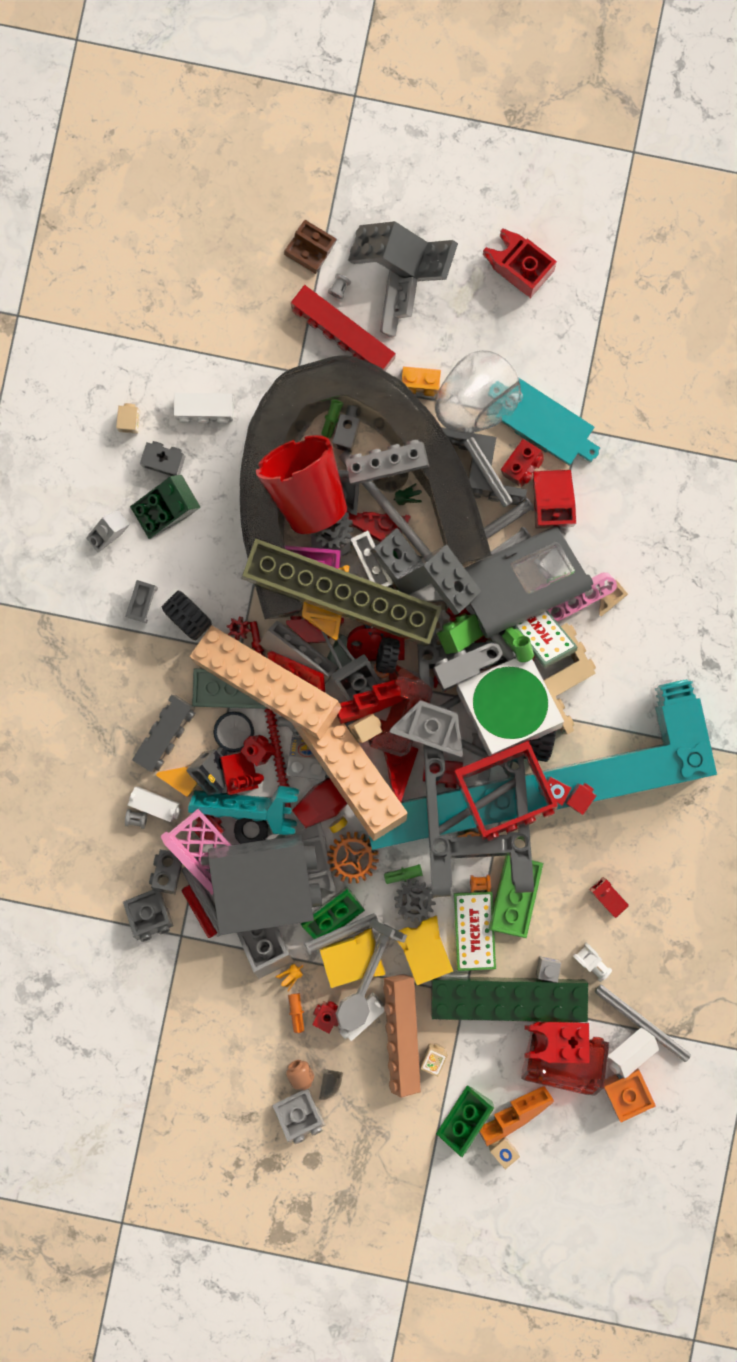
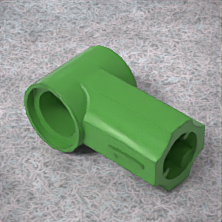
M512 627L506 629L502 635L503 640L516 654L517 660L519 662L532 660L534 652L530 638L523 636L518 629Z

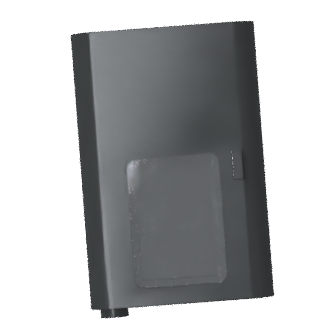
M557 526L465 567V570L481 590L470 602V605L479 619V626L485 638L492 637L592 589L591 585H593L591 576L589 574L586 575Z

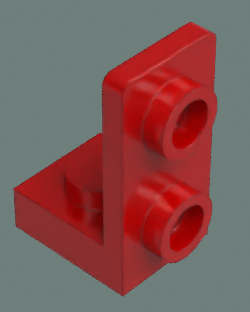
M602 877L589 890L612 916L617 918L629 907V904L611 886L612 884Z

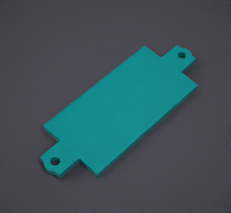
M518 377L511 389L499 381H496L489 388L487 396L500 403L493 417L515 430L516 434L545 453L549 452L569 466L577 454L590 463L599 455L600 447L587 439L595 427Z

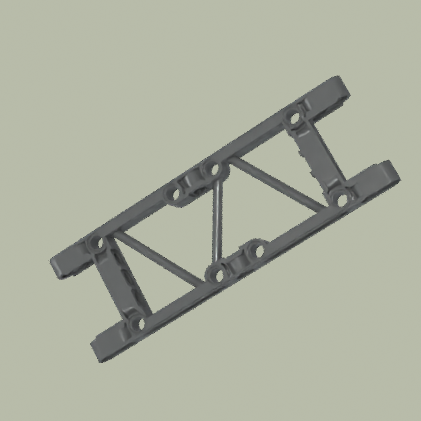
M436 627L429 645L417 644L420 700L430 704L429 669H434L436 663L445 658L448 661L454 659L456 654H446L443 646L437 645ZM506 630L500 632L499 634L502 636ZM494 642L472 643L463 650L468 653ZM487 650L489 658H496L495 651ZM425 654H430L433 658L431 660H425L423 656ZM502 655L494 665H501L508 662V660ZM456 695L439 707L448 710L460 703L461 699L459 695ZM461 739L462 748L482 758L489 757L486 750ZM423 744L432 897L451 896V859L510 856L511 877L515 893L534 892L529 825L525 826V823L518 826V832L499 835L498 838L488 841V839L482 840L481 836L471 837V835L453 838L451 836H439L469 817L471 813L469 808H466L439 826L436 781H439L444 776V755L442 750ZM524 755L499 765L503 767L507 776L514 778L474 803L477 811L510 789L515 788L517 818L528 814ZM516 762L519 768L511 769L508 764ZM432 766H437L440 768V772L433 774L429 769ZM521 839L524 841L525 846L518 848L515 846L514 841ZM441 843L445 846V850L437 852L434 846Z

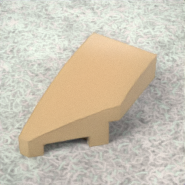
M615 580L617 583L615 591L600 599L599 615L601 617L628 595L617 580Z

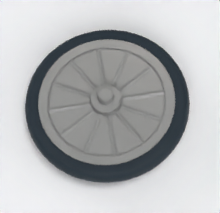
M233 711L225 713L218 718L214 725L213 733L216 743L221 748L229 752H238L244 747V741L249 736H254V728L251 720L246 715Z

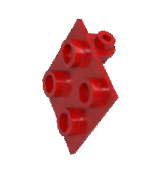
M243 753L220 757L228 795L259 788L258 784L264 781V776L255 772L254 764L246 760Z

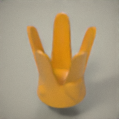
M293 964L288 970L275 976L279 979L287 976L281 985L286 988L289 987L288 992L296 980L304 975L300 970L303 965L298 968L296 964Z

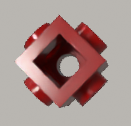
M256 735L249 736L244 741V747L240 752L245 755L246 760L256 766H260L268 762L276 749L269 743L266 737Z
M204 814L220 833L225 831L221 825L222 820L220 818ZM198 817L195 820L197 824L194 827H202L203 820ZM194 831L196 835L200 838L201 831ZM205 831L204 839L214 840V832Z
M323 1001L322 1005L318 1004L313 1012L315 1018L312 1025L330 1034L333 1026H338L335 1014L338 1005L332 1001H328V1003Z

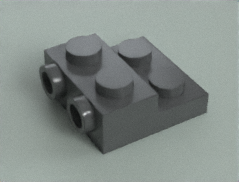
M151 890L123 901L133 937L141 940V942L150 940L152 938L151 935L155 933L165 934L170 931V927L174 926L162 892Z

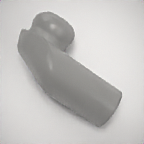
M279 717V726H288L295 737H300L290 721Z

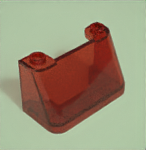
M397 665L394 673H389L390 681L395 680V684L400 687V695L406 699L392 705L386 721L379 719L382 732L369 739L368 743L372 748L402 757L409 753L414 741L390 733V729L420 700L430 703L433 692L426 682L402 666Z
M533 1032L530 1033L526 1053L533 1051L537 1047L538 1040ZM592 1037L589 1040L590 1063H546L525 1058L521 1079L584 1095H597L604 1088L609 1042L604 1041L601 1037Z

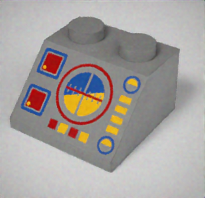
M292 737L286 776L325 780L326 772L304 740Z

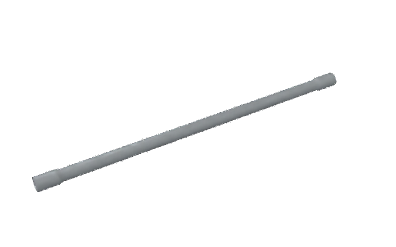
M346 450L339 456L345 466V460L350 459L351 454ZM372 481L362 483L422 557L432 553ZM454 583L455 590L459 592L458 585ZM469 603L465 607L470 614H475ZM499 633L490 637L495 644H499L503 656L508 661L516 657V654L504 642Z

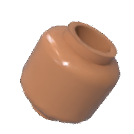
M295 1060L290 1063L286 1072L292 1087L297 1090L308 1089L315 1077L308 1062Z

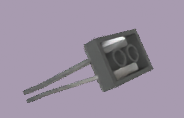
M322 632L340 668L331 675L347 701L353 700V695L372 691L373 685L382 683L365 654L354 659L338 638L336 641L352 661L342 667L327 635Z

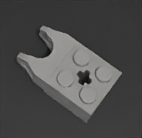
M489 643L468 653L463 650L456 653L454 659L450 661L445 658L437 662L433 671L444 692L457 686L458 683L480 674L481 670L497 663L503 652L499 644ZM487 650L495 651L496 658H489Z

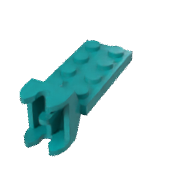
M279 786L272 798L239 794L228 795V793L208 796L205 791L195 790L188 805V813H194L199 809L203 814L213 815L218 818L228 816L234 819L248 818L253 821L267 819L273 834L290 835L295 833V829L292 827L297 826V822L285 818V814H291L292 812L291 808L285 807V802H297L298 797L294 795H299V789Z

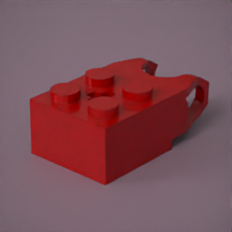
M502 228L499 236L504 241L507 249L497 251L486 247L483 250V255L498 274L531 299L555 271L557 261L528 238L525 239L520 234Z
M536 1022L531 1025H525V1030L536 1035L538 1043L533 1051L524 1053V1058H531L537 1062L590 1063L589 1023Z

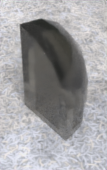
M324 1069L319 1100L332 1098L339 1091L343 1072Z

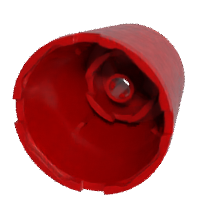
M320 435L305 436L304 441L295 443L292 440L275 448L258 463L260 468L256 470L257 477L294 532L299 534H311L322 531L338 522L347 511L332 445L327 437Z

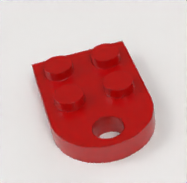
M365 625L354 628L347 637V649L355 659L365 654L369 661H376L381 639L387 637L400 641L398 660H405L404 638L374 627L366 628ZM353 641H360L361 645L354 646L351 643Z

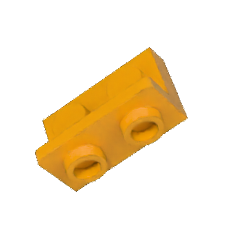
M403 366L401 391H405V394L414 395L416 392L424 393L423 395L425 396L439 394L441 370Z

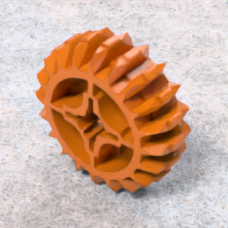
M357 831L354 832V837H351L350 832H347L346 839L340 834V842L337 839L333 840L337 846H329L334 852L327 853V856L333 857V859L327 861L328 864L334 863L330 871L337 869L334 876L338 877L342 874V882L345 880V877H349V884L352 883V878H355L356 883H359L360 876L366 881L365 873L372 876L373 873L369 869H377V866L373 865L372 862H379L378 858H373V856L379 853L378 851H372L371 845L369 846L370 838L364 841V833H362L360 838H357ZM348 842H358L365 848L354 850ZM341 846H344L347 855L338 862L337 852ZM349 850L353 855H358L356 863L353 860H348L347 857H350L348 855ZM369 853V862L362 869L359 860L364 854ZM352 865L357 872H346L341 867Z

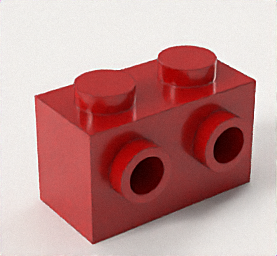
M522 439L500 469L503 476L522 488L525 483L527 484L531 480L534 470L542 465L544 460L542 450Z

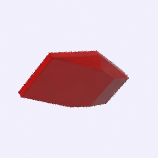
M327 778L313 786L293 808L292 812L302 825L308 828L336 817L346 807L347 802L331 779Z

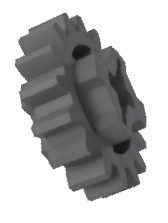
M345 514L341 518L342 520L334 524V527H336L334 532H331L329 530L330 527L322 531L312 533L313 537L318 536L316 542L320 543L322 541V547L325 548L326 545H329L331 550L333 545H336L338 549H340L341 543L346 546L345 539H351L352 537L349 532H354V529L349 527L353 524L352 520L347 521L349 514ZM345 529L343 536L339 538L341 531ZM322 536H329L333 541L327 540Z
M417 879L415 884L408 880V886L402 883L403 890H396L399 896H395L394 900L399 901V903L395 904V908H400L398 914L404 913L405 920L411 917V922H414L415 918H418L419 922H421L422 916L429 918L428 911L433 913L434 910L431 908V905H436V902L431 900L434 898L430 894L432 888L428 887L426 889V882L419 885V880ZM412 888H418V889H421L422 891H420V892H413L411 889H412ZM406 894L407 902L402 905L403 895ZM409 894H411L412 897L414 896V898L419 897V906L415 903L410 904L412 900ZM426 897H428V903L425 908L423 906V900ZM413 909L418 910L419 913H410L408 911Z

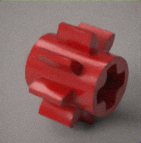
M240 616L238 621L231 618L232 623L226 626L230 630L228 635H235L234 638L238 641L240 636L247 639L246 634L252 631L248 628L250 622H243L244 619Z

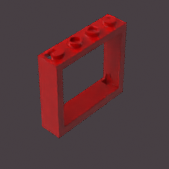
M529 741L454 770V776L482 840L488 839V841L498 838L501 832H513L518 829L517 826L525 823V826L536 822V818L540 816L544 818L552 816L558 807ZM525 755L547 806L486 830L464 779Z

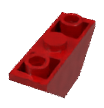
M291 616L290 620H286L287 626L306 643H326L321 630L306 619H302V616ZM341 618L340 627L344 624V618Z

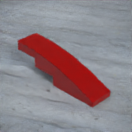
M409 677L373 685L372 691L353 695V700L340 703L342 708L337 717L340 724L360 719L414 695L415 689Z

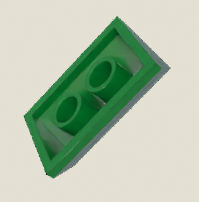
M347 886L313 912L314 921L302 922L300 924L313 939H317L345 926L364 912L365 909Z
M467 1085L436 1135L463 1158L494 1109L492 1100Z

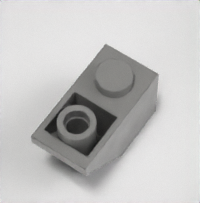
M116 510L102 517L86 539L97 552H100L121 536L130 524L120 511Z

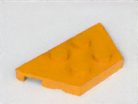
M348 565L338 568L345 572H349ZM304 602L302 617L332 639L338 640L341 615Z

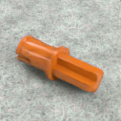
M300 993L288 995L290 1004L289 1015L292 1016L293 1030L295 1033L304 1032L302 1016L304 1010H302Z

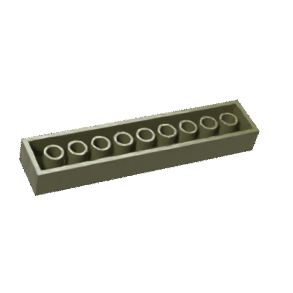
M259 539L254 541L241 577L242 580L423 646L430 644L442 609L438 605Z

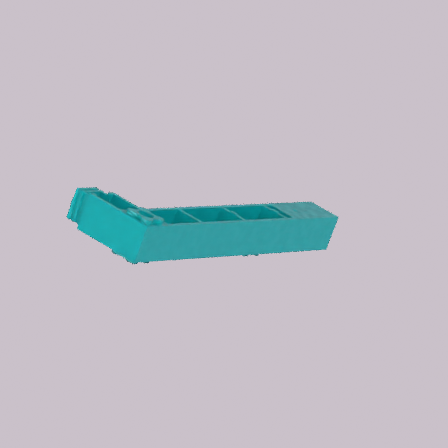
M685 679L661 684L654 688L657 691L656 698L659 699L655 711L662 737V745L542 770L545 778L547 779L548 776L571 787L568 796L577 783L581 785L586 783L594 789L592 793L597 795L593 800L595 802L717 775L701 699L696 698V695L693 694L694 687L691 685L693 681ZM525 774L528 813L547 806L544 796L539 794L540 789H538L539 785L534 774ZM514 777L473 785L467 788L473 802L476 803ZM460 788L437 793L439 826L468 808ZM515 788L510 789L478 810L483 825L517 818ZM426 796L401 801L402 806L408 813L407 820L375 841L369 836L372 850L429 838ZM557 803L558 807L556 810L567 808L569 806L565 803L563 804V806ZM472 815L441 835L475 828L476 824Z

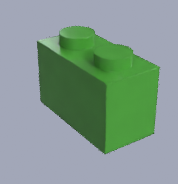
M463 613L458 615L454 622L443 625V629L437 635L445 653L450 654L459 653L482 637L483 633L476 615Z

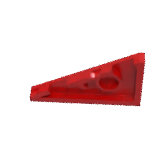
M346 511L349 514V520L353 522L351 526L362 532L369 531L370 536L378 541H382L387 534L398 528L387 513L363 512L354 515ZM405 515V516H402V518H403V519L407 522V524H408V522H409L410 519H411V516H410V515Z
M384 737L382 747L392 792L401 803L419 749Z

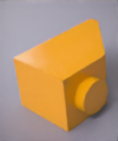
M188 767L160 771L156 774V776L186 797H189L198 785L186 771Z

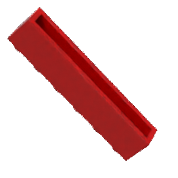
M305 284L291 301L292 312L300 318L303 316L308 320L307 323L314 329L318 327L322 330V334L327 339L335 340L340 349L345 352L347 350L353 354L352 357L359 363L364 362L368 365L367 368L376 375L378 373L382 376L396 357L395 352Z

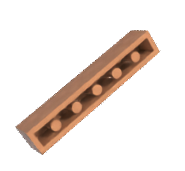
M406 974L384 978L383 991L385 994L384 1010L387 1021L385 1028L388 1037L389 1088L391 1093L399 1097H405L421 1092L414 978Z

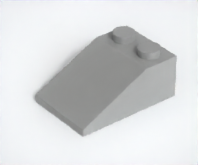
M277 926L237 933L252 970L259 979L294 962Z

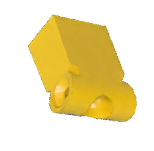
M437 915L423 920L417 928L405 927L398 930L407 935L404 943L397 942L404 950L417 985L453 972L440 938Z
M372 928L364 930L355 937L332 943L320 949L331 988L364 977L376 945ZM381 959L373 977L386 974Z

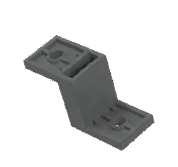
M396 221L359 225L356 231V237L350 249L348 261L352 264L377 262L400 277H414L418 279L417 282L447 280L458 243L454 240L427 242Z
M439 427L436 442L440 443L441 446L451 447V445L459 446L458 448L461 450H468L464 443L467 439L473 437L492 467L497 437ZM472 457L466 493L470 494L469 496L472 498L484 496L488 497L490 501L499 502V499ZM504 486L512 499L511 505H518V503L523 502L527 489Z
M396 528L370 550L402 593L410 595L432 584L454 615L460 613L481 592L447 544L420 559L398 528ZM393 551L398 554V559L393 556ZM454 583L458 585L459 592L455 590Z

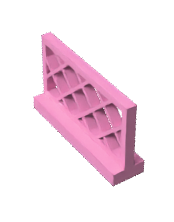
M197 809L171 832L168 833L166 831L162 834L161 838L165 846L213 895L211 873L206 870L210 869V866L201 864V857H208V852H202L203 844H213V848H216L217 844H225L226 846L231 844L206 816ZM199 816L203 820L202 827H192V821ZM180 831H188L187 840L178 839L175 835ZM191 831H201L200 840H190ZM205 831H213L214 840H204ZM200 844L199 852H190L189 845Z

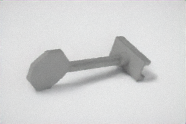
M372 919L369 926L381 933L377 940V947L357 993L341 1000L335 1013L339 1026L349 1031L359 1028L366 1022L370 1010L364 996L386 945H389L391 939L404 943L407 935Z

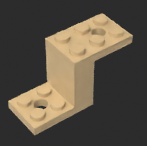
M565 623L561 626L562 629L578 647L577 651L570 654L574 662L543 679L564 720L560 731L562 734H570L575 731L573 729L575 724L569 715H565L563 711L565 706L561 699H556L555 696L596 674L594 671L596 666L591 659H587L585 655L586 649L582 642L578 643L574 627Z

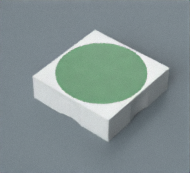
M515 658L457 684L456 691L468 715L476 725L478 736L488 756L523 742L538 739L562 728L564 723L533 660L519 662Z

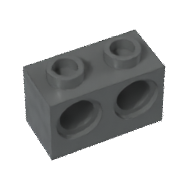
M160 849L159 855L156 854L153 865L156 868L155 873L150 875L149 884L152 885L153 891L176 895L182 863L171 851ZM171 858L173 864L168 867L164 866L163 861ZM167 877L169 882L166 885H160L158 883L159 879Z

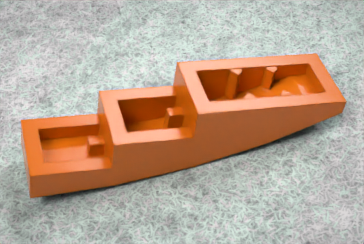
M542 1086L510 1101L511 1107L494 1114L495 1119L484 1124L479 1134L486 1146H489L538 1116L554 1102V1099L546 1087Z

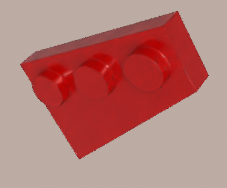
M274 651L267 653L268 659L324 693L326 692L323 673Z

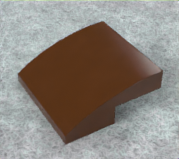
M304 220L295 232L294 238L284 250V255L316 274L331 252L337 239L309 221Z

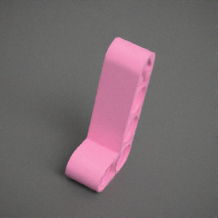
M605 572L592 578L593 585L591 586L593 592L591 595L585 596V593L575 597L576 602L572 605H568V601L556 606L559 607V611L556 614H551L556 621H560L611 594L617 587L615 579ZM548 584L540 585L537 590L548 586Z

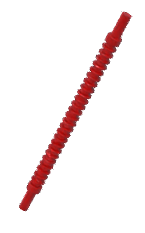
M257 621L250 622L253 639L251 646L257 653L265 657L263 655L265 650L259 644L261 640ZM266 709L264 712L267 714L265 718L268 719L266 723L269 724L267 728L270 730L268 732L271 736L269 737L271 739L270 744L276 749L272 755L274 756L273 761H275L274 766H276L275 772H277L278 787H290L289 783H287V773H285L286 768L284 767L285 762H283L284 757H282L281 741H279L280 735H278L279 730H277L276 714L272 710ZM285 802V807L291 808V803Z

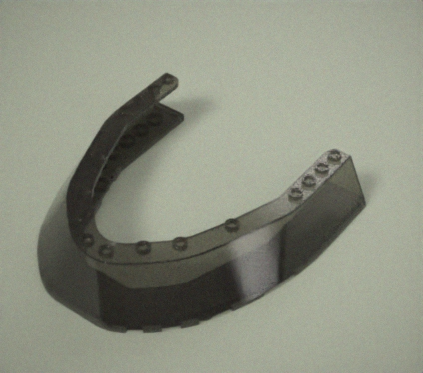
M339 355L285 371L264 394L247 429L240 471V521L247 558H249L255 539L286 549L284 542L285 517L257 477L256 470L260 468L258 463L275 448L292 440L295 443L300 442L313 420L321 413L329 411L332 399L343 403L340 412L346 414L348 405L359 408L356 418L374 428L390 445L399 444L402 447L412 440L423 442L429 467L411 472L431 499L443 544H447L463 567L492 555L474 493L460 458L435 417L401 380L377 365L357 359V357ZM255 584L265 620L294 616L303 609L300 600Z

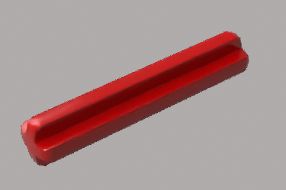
M187 885L182 888L181 891L208 938L215 936L217 931L191 886Z

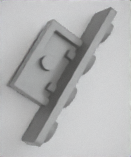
M389 270L380 326L381 333L395 337L398 319L412 317L418 279L414 277L402 278Z

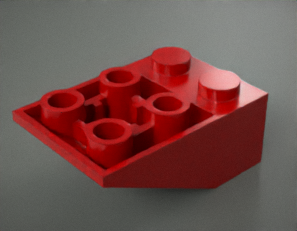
M571 470L534 471L535 528H552L554 526L558 528L574 527L576 525V504Z

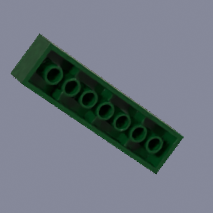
M440 976L431 980V1018L440 1020L588 1023V982L585 979H558L557 983L538 978Z

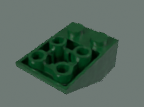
M182 475L170 476L130 506L148 539L177 524L201 508Z

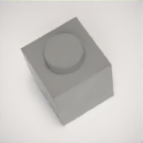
M539 956L536 976L538 979L558 983L561 962L557 959Z

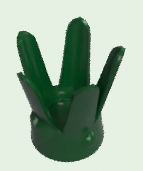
M415 483L404 490L396 491L393 500H396L399 506L406 503H421V500L411 497L421 494L422 491H413V487L417 485Z

